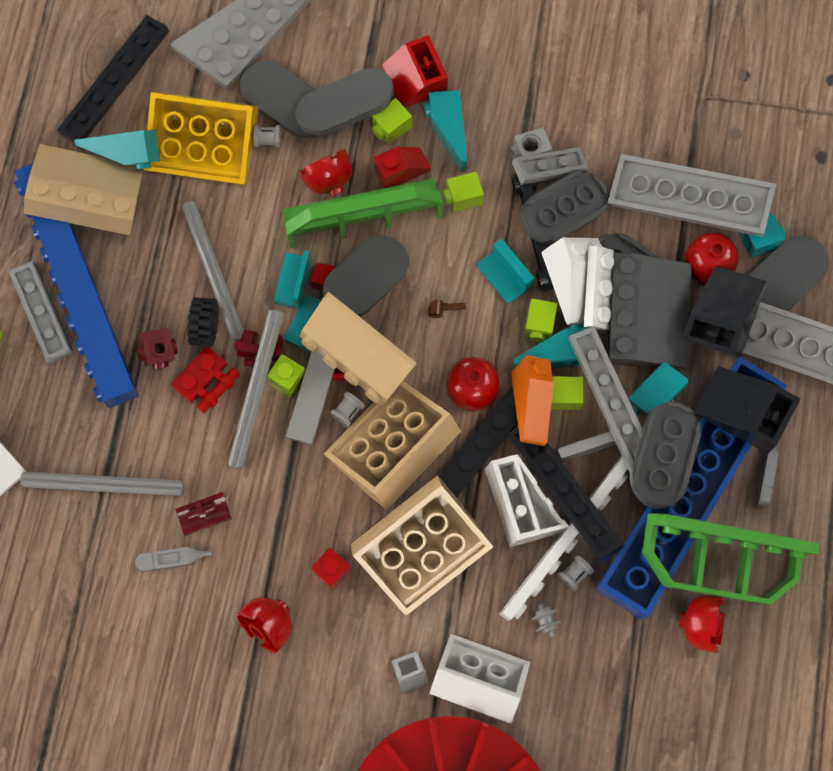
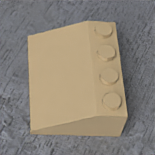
M39 144L25 192L24 214L130 235L143 169H136L135 164L124 165L103 157Z
M330 292L324 296L299 336L302 339L301 343L312 352L316 350L323 356L322 359L328 366L333 369L337 367L345 374L344 378L354 386H361L366 391L365 395L375 403L380 402L383 405L417 364Z
M402 381L384 405L380 402H373L324 455L368 496L388 510L456 438L461 430L449 412Z
M437 475L351 544L353 557L407 616L493 548V545L459 500Z

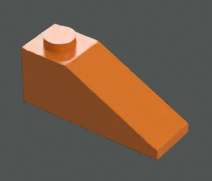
M526 355L511 371L520 442L545 446L548 440L554 384L551 363L548 359Z

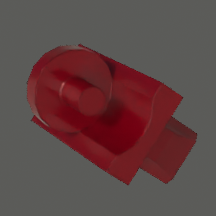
M244 330L240 342L235 341L234 350H237V357L245 358L244 366L253 368L259 349L257 344L259 334L255 331ZM278 335L269 370H271L272 362H277L281 354L285 355L283 337L281 335Z
M223 492L175 509L184 536L232 519Z

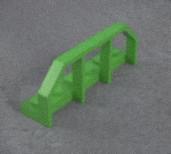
M433 178L282 210L290 248H296L294 235L339 226L341 238L347 237L345 225L385 217L386 226L389 229L392 228V215L435 207L437 218H442L443 200L441 192L437 191L435 179Z
M648 513L642 554L665 587L771 605L799 582L802 559H806L807 554L819 555L820 543L669 514ZM658 526L664 527L663 533L681 535V531H687L690 538L696 539L690 585L673 582L656 556L654 549ZM709 536L715 537L714 542L732 545V540L740 541L739 547H741L735 593L702 587ZM757 545L765 546L764 551L769 553L782 554V550L790 551L787 577L763 597L747 595L753 549L757 550Z

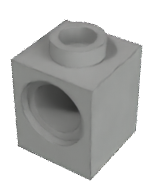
M544 127L514 136L513 147L510 148L513 160L515 157L551 152L553 150ZM530 146L533 147L535 151L529 152L524 148Z

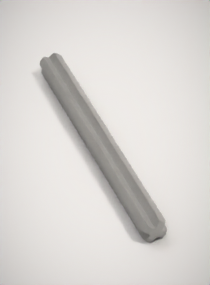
M194 201L186 202L182 205L231 340L233 343L235 341L240 342L244 330L197 205Z
M271 309L268 311L228 461L231 467L242 468L244 466L284 316L282 312Z
M26 471L21 474V485L29 488L182 496L185 489L184 482L181 480Z

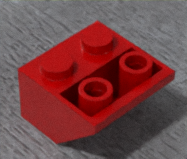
M429 35L405 43L382 64L384 72L391 78L395 98L404 108L428 100L429 93L448 91V76Z

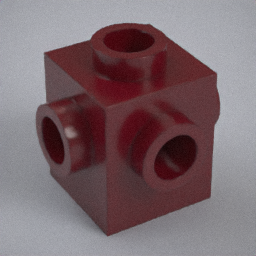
M169 328L143 332L138 335L140 345L137 346V355L139 361H144L145 367L152 365L153 370L169 367L168 362L175 360L174 355L178 354L175 339L170 337ZM155 346L159 348L160 353L155 351Z

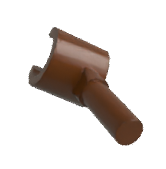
M438 299L433 300L429 306L428 316L441 318L443 310L466 309L465 303L448 304Z

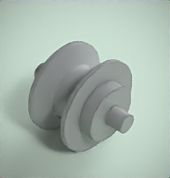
M543 604L538 605L539 611L535 612L536 616L531 618V620L538 621L539 623L536 632L542 631V634L549 633L551 638L555 636L554 630L558 629V624L562 623V621L555 620L554 618L557 609L551 610V607L545 608Z

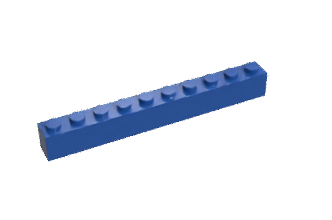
M33 163L14 170L18 179L14 181V184L20 196L24 195L25 197ZM26 214L28 218L32 217L35 223L31 226L35 238L42 241L41 255L45 263L50 262L52 270L48 271L54 286L58 285L61 293L57 294L59 302L63 309H68L70 316L66 317L67 323L71 331H76L79 339L75 340L77 349L81 355L85 354L88 363L84 364L85 370L90 379H95L97 386L93 390L98 402H104L108 408H112L139 397L72 224Z

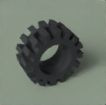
M193 298L189 309L190 315H188L189 323L187 325V329H189L187 333L189 345L212 347L214 345L218 325L217 317L219 316L218 301L216 299Z

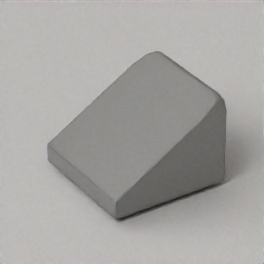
M418 651L391 661L403 694L429 684Z

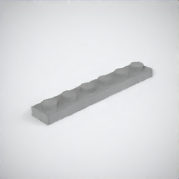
M593 326L570 335L568 340L631 474L643 429Z

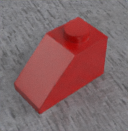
M395 147L373 157L374 171L383 188L399 186L432 169L420 147Z

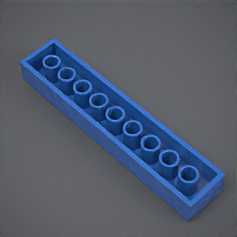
M740 356L730 369L777 385L784 390L787 387V384ZM702 418L699 419L701 438L684 496L676 504L665 509L645 507L623 543L625 548L617 553L595 591L642 621L649 617L666 589L642 554L648 513L669 514L706 521L751 447L745 441ZM658 526L654 552L672 579L695 539L690 538L687 531H681V535L663 533L664 527Z

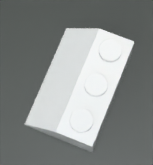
M450 633L429 694L496 719L512 723L521 699L530 662Z

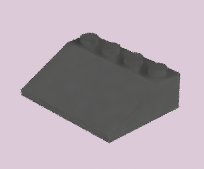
M614 253L611 318L607 340V355L612 365L659 367L665 361L673 368L687 369L688 341L682 339L690 313L691 264L642 254Z

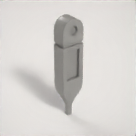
M777 446L764 456L756 505L766 508L770 503L777 466Z
M191 547L156 551L154 553H143L137 556L135 565L142 572L184 567L194 564L204 556L212 555V550L200 551Z

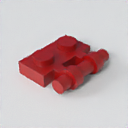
M205 347L170 385L191 404L198 397L203 399L198 404L197 409L205 414L210 407L214 408L219 403L218 399L227 389L231 390L235 385L234 381L241 374L235 368H232L227 374L222 373L228 365L227 362L212 349ZM216 379L219 383L209 393L205 389Z

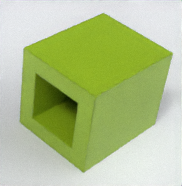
M395 98L386 109L372 116V131L379 140L384 139L390 145L412 128V115Z
M477 171L447 179L443 195L446 205L451 204L453 213L483 205L484 193Z
M531 298L524 337H529L533 342L542 343L552 336L557 303Z
M281 354L268 373L267 378L271 386L293 398L302 384L305 368Z
M553 376L551 409L581 410L583 405V377Z

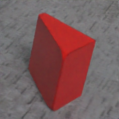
M317 262L310 280L311 288L323 290L326 277L337 266Z

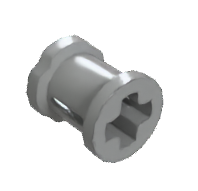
M254 124V147L275 145L276 148H280L282 140L281 125L260 127L259 124Z
M345 392V398L335 410L332 409L330 415L348 428L351 424V419L359 410H363L365 405L353 394Z
M577 554L573 557L574 561L564 572L560 571L557 574L561 582L573 592H576L578 589L577 585L588 574L592 575L594 573L589 563Z

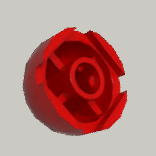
M345 149L336 152L337 155L333 157L328 155L299 171L302 180L311 191L317 194L329 193L331 197L344 191L343 185L352 176L351 161Z
M707 232L698 236L689 245L684 262L691 264V278L702 282V285H706L715 266L736 271L739 262L738 249L734 242L726 235L717 232Z
M471 356L462 358L452 366L447 375L446 390L448 397L455 406L475 412L484 410L493 403L498 394L500 382L497 371L490 362L480 357Z
M702 595L694 598L689 603L686 612L681 611L679 628L685 630L687 641L696 649L719 653L720 650L716 644L721 645L725 621V613H719L720 605L725 606L724 597Z
M258 597L245 604L237 613L239 614L237 620L244 631L252 639L255 635L258 639L264 641L260 646L270 653L276 654L291 637L293 630L292 619L288 614L290 608L280 599L275 601L268 597Z

